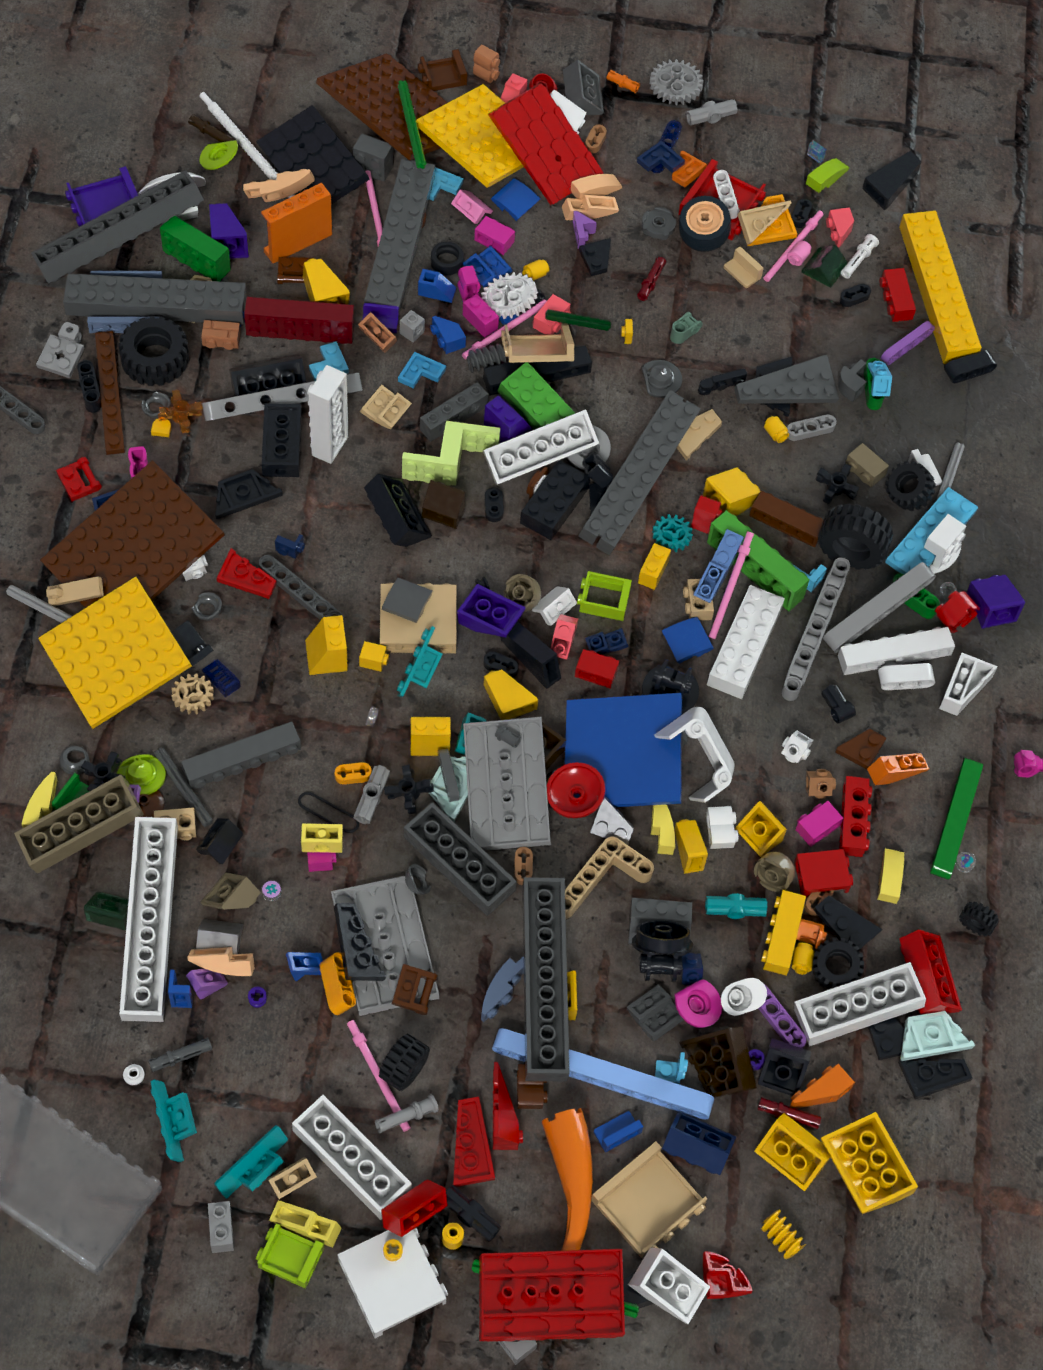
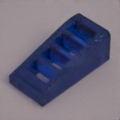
M218 659L202 669V672L225 698L241 687L239 679ZM217 666L218 669L211 673L210 670ZM220 671L223 672V673H221L220 675H218L217 677L214 676V675H216L217 673H219ZM229 680L231 681V682L228 683L227 685H225V686L223 685V684L226 683L227 681H229Z

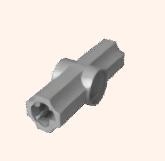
M733 99L720 103L708 101L700 108L686 111L687 122L689 125L706 121L711 124L716 123L721 117L737 114V103Z
M374 766L370 778L363 788V795L354 814V819L359 823L370 824L376 807L381 801L382 792L390 775V770L384 766ZM369 793H375L376 795L372 797V796H369L368 794H369Z

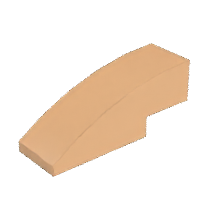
M613 174L591 175L571 182V192L576 199H582L584 195L606 196L622 189V185Z
M584 195L582 199L566 198L562 205L565 220H573V211H578L590 219L608 216L619 211L615 197Z
M232 947L191 949L188 955V961L225 975L252 976L255 969L253 953L233 955Z

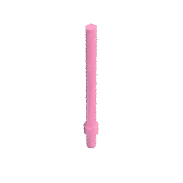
M367 170L365 172L370 180L366 182L378 237L377 245L379 246L383 227L371 172Z
M818 211L813 218L806 222L805 228L763 277L766 282H769L788 259V253L796 243L803 241L808 233L816 228L818 221L824 215L822 211Z
M545 299L527 310L526 313L521 314L506 324L508 331L537 313L547 301ZM504 326L482 341L474 343L470 349L462 353V357L466 360L469 350L475 352L479 348L482 351L483 347L501 337V330H504Z
M747 531L743 544L738 549L739 555L708 636L709 638L716 639L744 560L749 555L751 549L749 547L754 533Z
M354 1020L349 1021L347 1026L353 1035L352 1040L356 1047L360 1048L393 1113L400 1111L401 1108L387 1082L379 1077L380 1068L366 1044L367 1039L365 1035L360 1032ZM408 1122L400 1124L403 1132L411 1128Z

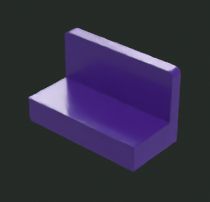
M363 304V319L371 312L391 333H397L399 321L398 306Z

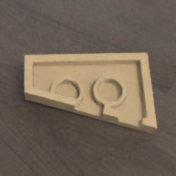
M713 409L697 416L679 443L677 449L686 461L695 450L697 451L701 447V444L706 439H709L721 427L722 421Z

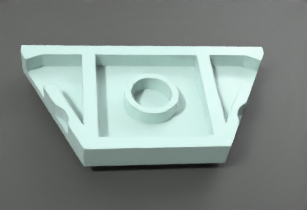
M450 757L459 791L458 801L449 802L440 766L431 780V783L434 784V792L429 794L453 822L468 798L465 757Z
M946 1011L912 1016L905 1020L901 1061L972 1049L975 1044L972 1040L970 1042L961 1033L963 1030L952 1021V1018Z

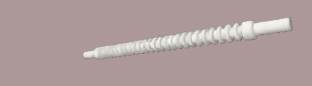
M202 92L200 98L208 106V110L226 128L229 134L237 140V143L256 162V165L264 171V174L269 179L277 180L278 173L270 166L254 145L248 141V138L243 135L218 104L213 102L205 92Z

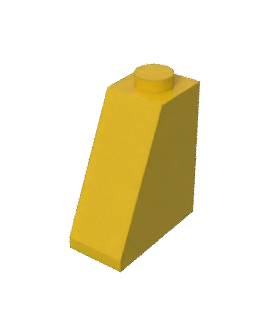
M502 669L491 671L484 676L483 685L501 720L513 719L537 710V697Z
M681 820L676 823L674 832L683 872L686 874L703 871L708 853L696 820Z

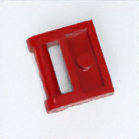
M81 457L77 462L56 470L71 501L97 492L102 488V485L92 473L86 457ZM82 469L90 485L85 486L78 470Z

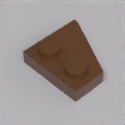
M868 729L838 746L835 753L867 770L885 743L886 737Z

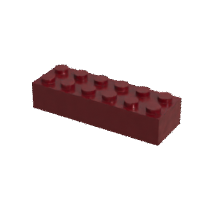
M247 297L244 313L246 336L322 342L337 341V343L352 344L354 305Z

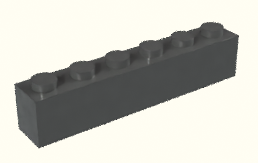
M289 722L181 761L182 770L191 789H198L210 782L221 781L232 774L238 775L243 770L257 768L265 762L276 761L287 754L293 755L298 750H301V741L293 722Z

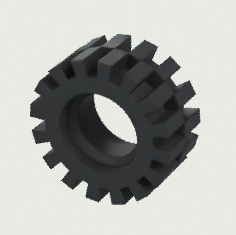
M969 902L960 914L959 921L962 922L963 926H967V930L971 929L972 933H978L979 936L983 934L984 937H987V935L991 936L999 918L997 914H994L993 910H989L988 906L984 907L982 903Z

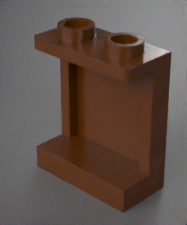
M458 49L452 50L451 58L425 62L424 57H420L418 71L419 74L422 73V82L433 91L467 85V72Z

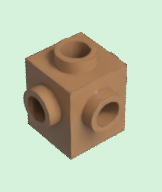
M826 769L807 771L806 791L808 796H815L821 799L826 798V796H832V790L836 788V779L833 778L830 771Z

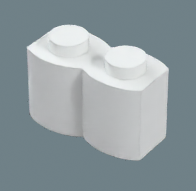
M731 806L708 807L706 820L710 849L734 848L735 842H738V830H734L733 825L736 824V813L732 812Z

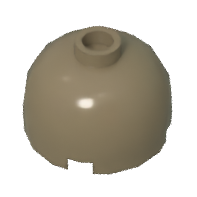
M517 574L507 580L505 591L503 590V597L526 608L524 612L530 611L538 605L541 600V588L535 579L528 575Z
M769 852L758 860L754 867L755 877L758 875L761 879L759 883L770 891L780 892V890H786L795 877V867L789 857L783 853Z

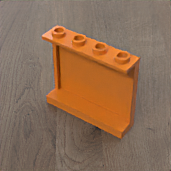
M322 183L261 211V214L267 220L268 246L264 247V253L273 264L278 262L279 257H288L332 235L331 194Z

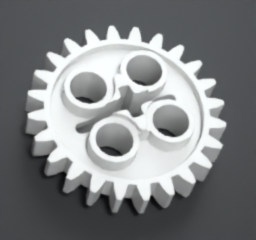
M513 272L511 276L506 273L505 277L499 275L498 280L493 278L494 283L488 282L489 287H484L485 292L481 293L482 299L499 318L503 316V319H506L507 316L513 318L514 314L519 316V312L526 313L525 308L531 309L530 304H535L534 299H537L536 294L538 291L531 277L528 278L527 274L522 276V273L516 276L515 272Z

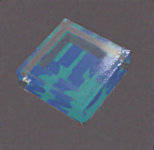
M813 140L809 144L807 155L821 163L824 160L826 148Z

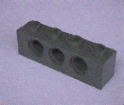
M478 382L420 417V431L432 442L444 434L446 421L462 423L483 410L488 403V393Z

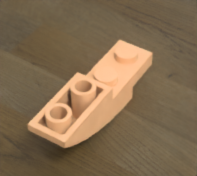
M301 169L293 172L285 171L277 174V180L269 179L263 182L243 184V190L248 198L262 197L264 202H271L286 198L303 190L314 182L315 178L310 169Z

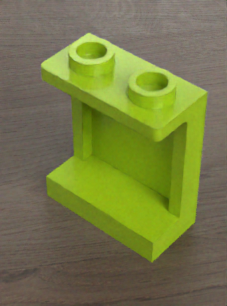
M276 1223L274 1229L270 1228L265 1240H267L265 1247H261L256 1256L258 1268L306 1289L324 1251V1243L317 1240L314 1243L282 1229L281 1225Z

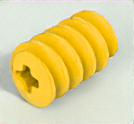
M779 1209L764 1220V1225L761 1229L763 1232L769 1231L767 1234L768 1239L774 1238L772 1244L774 1246L780 1244L778 1251H786L783 1258L789 1259L803 1249L806 1244L800 1245L802 1237L794 1238L797 1230L789 1231L792 1226L791 1223L783 1224L786 1216L779 1218L778 1215L781 1212Z

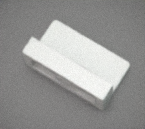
M918 449L912 450L908 462L915 461L917 464H922L934 477L936 486L941 485L942 479L929 454L921 455Z
M557 586L544 596L532 611L540 613L546 624L551 626L557 621L560 614L564 615L577 604V601L569 588Z

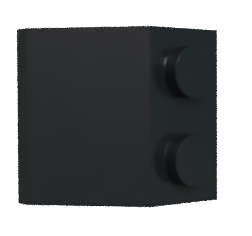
M772 1038L758 1085L793 1096L801 1088L810 1062L811 1051Z

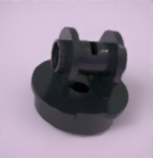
M665 659L662 665L658 664L657 667L650 670L645 676L642 683V694L681 693L682 714L693 708L698 700L699 686L697 680L691 674L692 668H688L687 672L683 673L672 669L668 665L669 660Z
M652 920L639 924L637 926V933L632 938V946L639 952L644 953L640 955V973H644V980L649 981L650 974L670 975L671 982H676L677 975H681L682 956L693 950L690 930L680 923Z

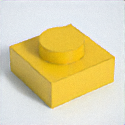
M625 319V325L621 326V337H624V344H631L633 322L632 319Z

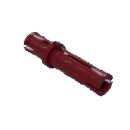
M663 257L656 258L647 278L643 280L642 287L637 294L638 299L641 301H646L650 292L655 289V283L666 265V260Z
M763 1097L760 1098L757 1110L775 1115V1118H779L785 1113L795 1122L815 1129L819 1128L818 1125H820L821 1116L786 1106L781 1101L777 1103Z

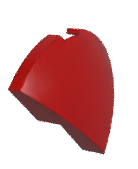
M704 1251L703 1277L704 1282L710 1286L706 1293L707 1299L738 1297L753 1292L748 1278L740 1268L736 1270L732 1265L728 1264L729 1259L720 1254Z

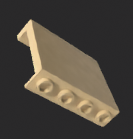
M567 323L561 324V334L509 335L507 325H504V330H501V341L505 357H508L509 363L574 361V341Z
M394 583L381 584L380 645L387 646V653H414L417 645L420 646L423 641L421 639L423 631L430 626L435 627V630L427 646L440 653H456V585L448 583L442 585H433L431 583L417 584L433 591L431 598L424 607L423 614L418 622L415 623L381 610Z
M656 1141L592 1195L591 1199L642 1259L646 1256L650 1247L658 1248L657 1246L662 1241L667 1243L675 1235L673 1232L677 1228L683 1229L689 1224V1218L692 1215L698 1216L706 1208L705 1204L707 1201V1197L702 1198L661 1153L662 1147Z

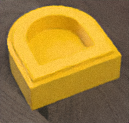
M166 418L156 419L152 424L151 435L170 437V421Z

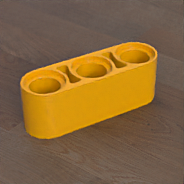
M336 952L320 962V971L329 1009L333 1014L340 1015L354 1007L356 999L351 980L345 979L342 955Z

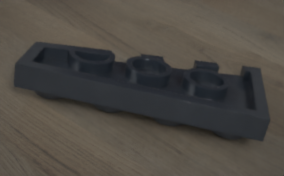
M336 903L334 912L345 979L384 981L386 979L385 972L381 971L377 954H374L371 947V939L367 937L364 931L365 925L356 904Z

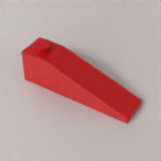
M494 1062L493 1150H518L519 1143H523V1130H519V1122L499 1063Z

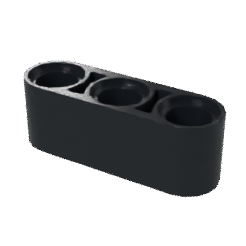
M983 350L948 362L944 366V370L951 382L955 384L990 373L997 367V364L990 352Z
M83 360L78 363L77 370L84 404L88 412L95 413L102 406L95 370L91 361Z

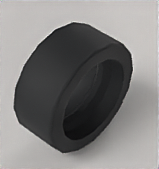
M441 242L433 247L431 251V266L434 271L440 272L442 275H453L462 268L464 255L459 245L453 242ZM449 253L456 256L457 260L451 264H445L437 260V257L441 254Z

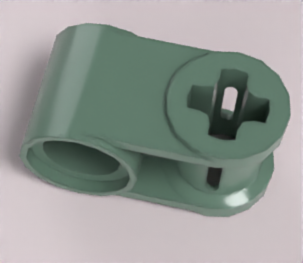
M685 313L673 323L670 340L676 344L683 343L689 337L696 334L701 329L703 323L692 317V313Z

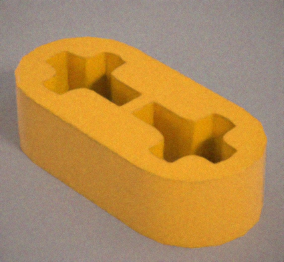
M363 762L342 764L335 769V780L339 784L344 785L367 782L372 769L369 764ZM362 769L365 771L364 776L360 773ZM342 771L346 774L344 778L341 776Z

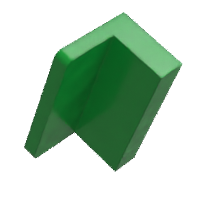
M74 773L52 801L54 811L90 792L87 790L89 786L80 781L78 774Z

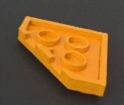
M783 194L766 197L761 207L785 202ZM789 210L784 211L764 232L747 246L796 238L797 231Z

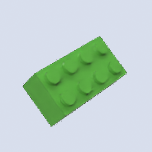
M525 362L502 381L498 388V392L533 430L576 414L528 362Z

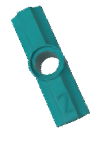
M730 894L727 897L706 896L705 912L709 915H727L731 919H741L745 916L766 917L767 900L766 898H746L742 894Z

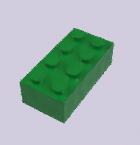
M176 216L170 218L160 227L162 248L167 255L175 257L180 263H185L195 272L211 278L212 281L220 282L230 272L228 247Z

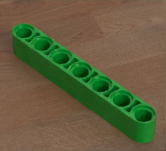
M968 758L963 760L930 874L947 880L952 875L983 763Z

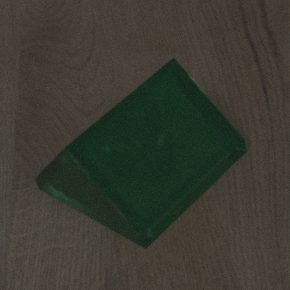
M837 245L820 247L810 258L801 273L832 288L840 277L841 270L844 269L848 262Z
M96 892L84 906L86 919L90 922L126 930L129 899Z

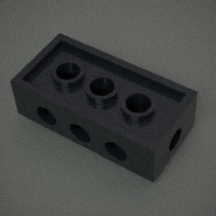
M264 403L263 477H299L302 423L301 404Z

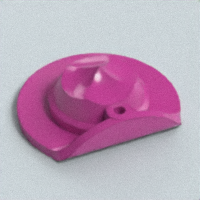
M699 980L674 994L677 1011L688 1024L698 1028H706L713 1025L719 1019L722 1012L721 998L715 987L708 981Z

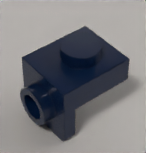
M299 534L295 542L279 535L275 540V551L283 556L287 555L296 559L298 554L302 553L305 548L303 535Z
M688 953L683 955L682 985H692L702 980L703 964L701 954Z

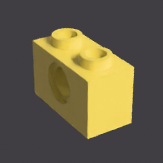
M302 824V852L342 853L343 824Z

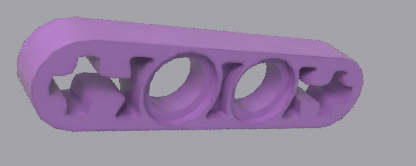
M929 321L924 322L888 348L882 354L881 360L887 365L892 364L929 337L934 331L935 326Z
M765 985L767 1000L758 1009L785 1043L803 1049L806 1044L805 1034ZM769 1004L776 1006L777 1012L769 1013L766 1010V1006ZM785 1020L789 1023L790 1027L783 1030L779 1027L778 1022ZM794 1038L801 1040L799 1044H793L792 1041Z

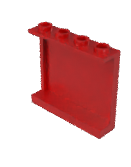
M712 159L680 203L678 215H680L685 204L695 197L712 196L720 200L713 179L714 174L719 171L717 169L718 161ZM729 175L739 210L744 211L758 208L759 201L762 202L766 196V192H764L766 184L763 183L761 188L758 189ZM738 217L731 219L728 239L733 240L742 231Z

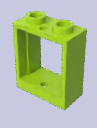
M588 571L587 577L582 578L581 589H584L583 594L579 593L577 604L580 605L579 612L624 621L632 580ZM590 586L622 592L618 608L587 602Z

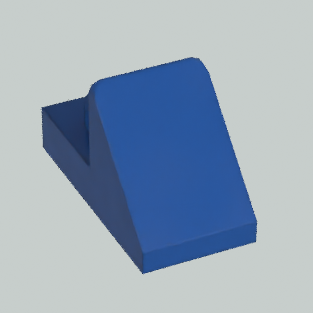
M286 953L289 968L295 981H298L304 975H321L320 962L323 961L321 953Z

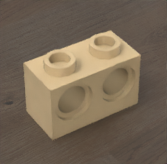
M688 579L686 587H683V597L687 598L685 613L689 614V619L698 617L700 621L712 620L714 613L713 600L711 603H708L693 596L701 579Z
M194 808L154 811V818H176L178 825L177 839L190 840L192 837H196ZM184 823L190 824L188 827L181 826Z

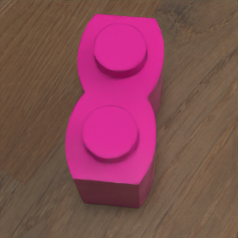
M473 266L460 268L457 286L464 302L475 294L479 295L480 283Z
M143 446L131 447L128 451L131 479L148 464L147 453Z

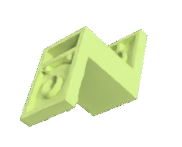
M446 421L440 457L403 452L402 479L424 481L426 483H430L433 480L435 482H442L447 486H456L462 450L483 452L485 449L498 445L500 442V428Z

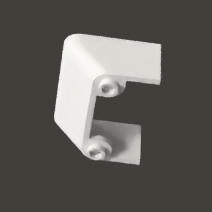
M693 707L654 736L659 739L671 740L685 730L690 738H697L715 772L712 780L689 796V799L706 803L729 786L735 764L707 711L702 707Z

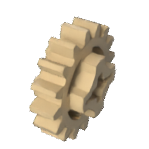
M197 673L194 677L187 674L186 679L182 676L180 677V683L175 681V688H172V701H175V707L180 706L181 712L186 709L188 714L191 711H195L198 714L199 709L206 711L205 705L211 706L210 700H214V690L211 687L210 680H205V676L198 678Z

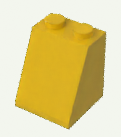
M313 258L304 262L303 280L310 302L348 305L349 290L322 259L316 260Z
M737 467L708 477L705 482L703 497L721 502L720 509L723 510L722 513L727 510L730 514L738 516L752 507L761 491L756 484H753L748 479L746 473Z
M343 616L323 617L305 640L309 675L347 671V647Z
M411 717V756H438V750L448 748L450 754V717Z

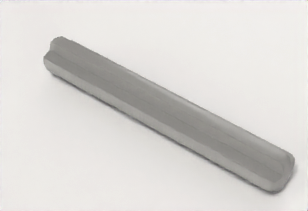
M955 443L937 500L948 487L951 488L965 447L964 444Z
M10 585L6 590L7 595L60 623L72 617L70 614L14 585Z

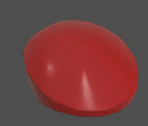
M538 74L529 83V88L542 83L549 94L553 90L558 92L554 80L547 74Z

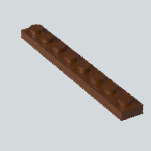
M113 331L96 332L106 455L125 453Z

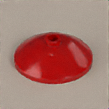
M576 762L561 766L551 775L547 783V799L550 806L555 812L567 818H582L592 814L600 807L605 797L603 777L598 770L585 763ZM576 794L581 795L579 798L574 797Z

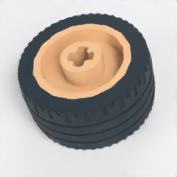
M698 196L685 204L679 217V231L681 238L687 246L697 251L709 252L718 249L727 240L731 228V217L727 206L721 200L712 196Z

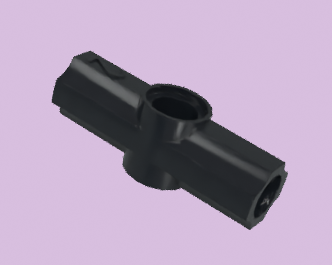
M454 1185L446 1190L447 1206L457 1214L458 1219L467 1227L475 1229L488 1242L493 1240L500 1231L501 1226L485 1213L484 1208L477 1201L469 1199Z

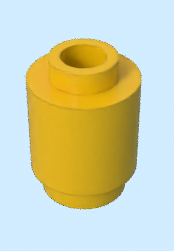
M538 259L525 265L522 274L523 276L527 274L528 278L531 277L533 281L537 280L549 272L548 263L544 259Z
M771 416L765 421L764 429L774 441L782 443L789 437L787 427L778 416Z
M798 943L794 949L792 969L796 973L804 975L812 971L814 958L812 945Z
M449 1223L442 1231L443 1245L452 1250L459 1248L463 1243L464 1230L457 1223Z

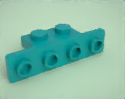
M430 626L423 631L421 636L423 641L414 650L413 656L415 658L413 663L407 665L404 672L407 674L405 680H401L396 689L399 691L398 697L404 696L410 681L425 689L428 687L443 655L427 646L435 627Z
M156 1079L151 1080V1094L155 1099L156 1114L160 1119L161 1134L166 1143V1154L170 1160L182 1162L184 1158L179 1141L197 1133L188 1095L182 1092L168 1098L165 1083Z
M275 1125L214 1183L223 1197L228 1198L241 1185H244L253 1192L284 1162L275 1153L288 1141L281 1128Z

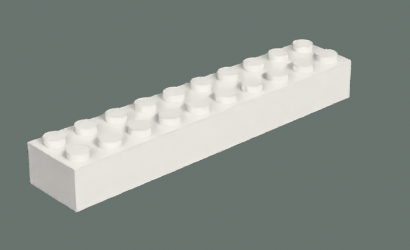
M135 817L119 1013L122 1021L164 1022L178 831L176 818Z

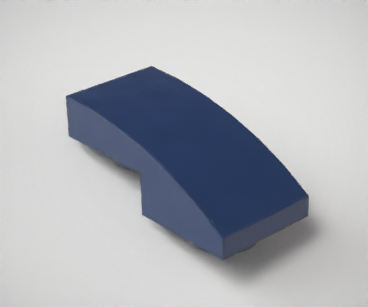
M622 628L605 635L603 632L585 638L588 649L600 655L629 647Z

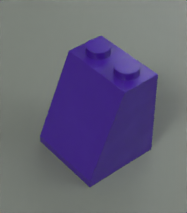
M227 203L209 204L211 238L229 248L230 259L249 258L247 232Z
M499 395L485 405L484 426L500 428L499 444L533 431L529 424Z
M993 575L986 579H975L970 582L967 590L968 595L980 607V610H976V612L978 613L977 618L982 629L1017 622L1025 605L1024 599L1006 575Z

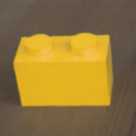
M656 543L653 544L640 570L639 584L653 590L656 589L669 562L671 549Z

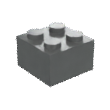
M361 134L353 147V157L364 171L369 170L371 172L372 178L385 182L393 168V147L389 143Z

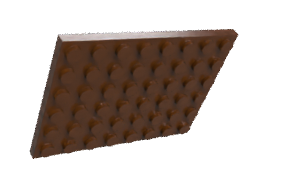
M387 53L318 77L316 81L318 86L409 161L415 158L399 94V81H407L416 120L448 103ZM418 128L424 155L441 148Z
M152 460L41 558L40 561L62 584L98 576L101 577L104 596L137 577L152 601L225 534ZM102 597L79 602L87 608Z

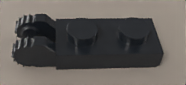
M743 368L701 380L698 393L702 396L710 395L711 391H721L727 387L745 382L747 377L746 369Z

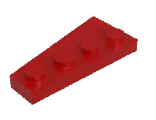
M479 1097L458 1100L453 1185L459 1187L495 1180Z

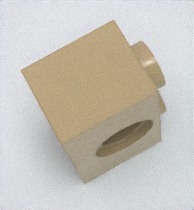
M304 1157L269 1177L268 1181L277 1198L280 1199L317 1176L307 1158Z

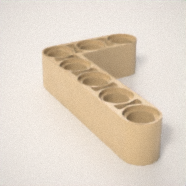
M608 837L565 889V905L570 907L565 909L566 919L575 913L612 865H615L636 881L647 883L652 878L653 863L618 838ZM614 847L616 850L610 851L607 848ZM624 858H630L632 861L626 862ZM602 861L604 865H598L596 862ZM640 869H646L648 873H642ZM584 876H591L593 879L587 880ZM578 890L581 894L576 895L572 891Z

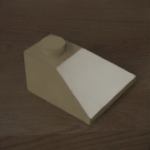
M225 873L200 903L204 906L223 910L249 908L256 902L261 892L247 876Z

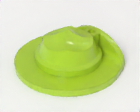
M237 140L208 144L200 155L199 161L202 167L207 170H215L227 165L238 150Z
M147 754L136 755L124 760L117 771V774L125 776L129 785H139L141 787L140 795H149L156 792L166 779V770L162 763L153 755Z

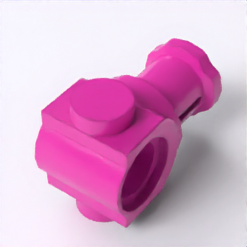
M1021 750L1015 754L1014 772L1018 777L1029 778L1038 772H1043V759L1035 755L1033 751Z

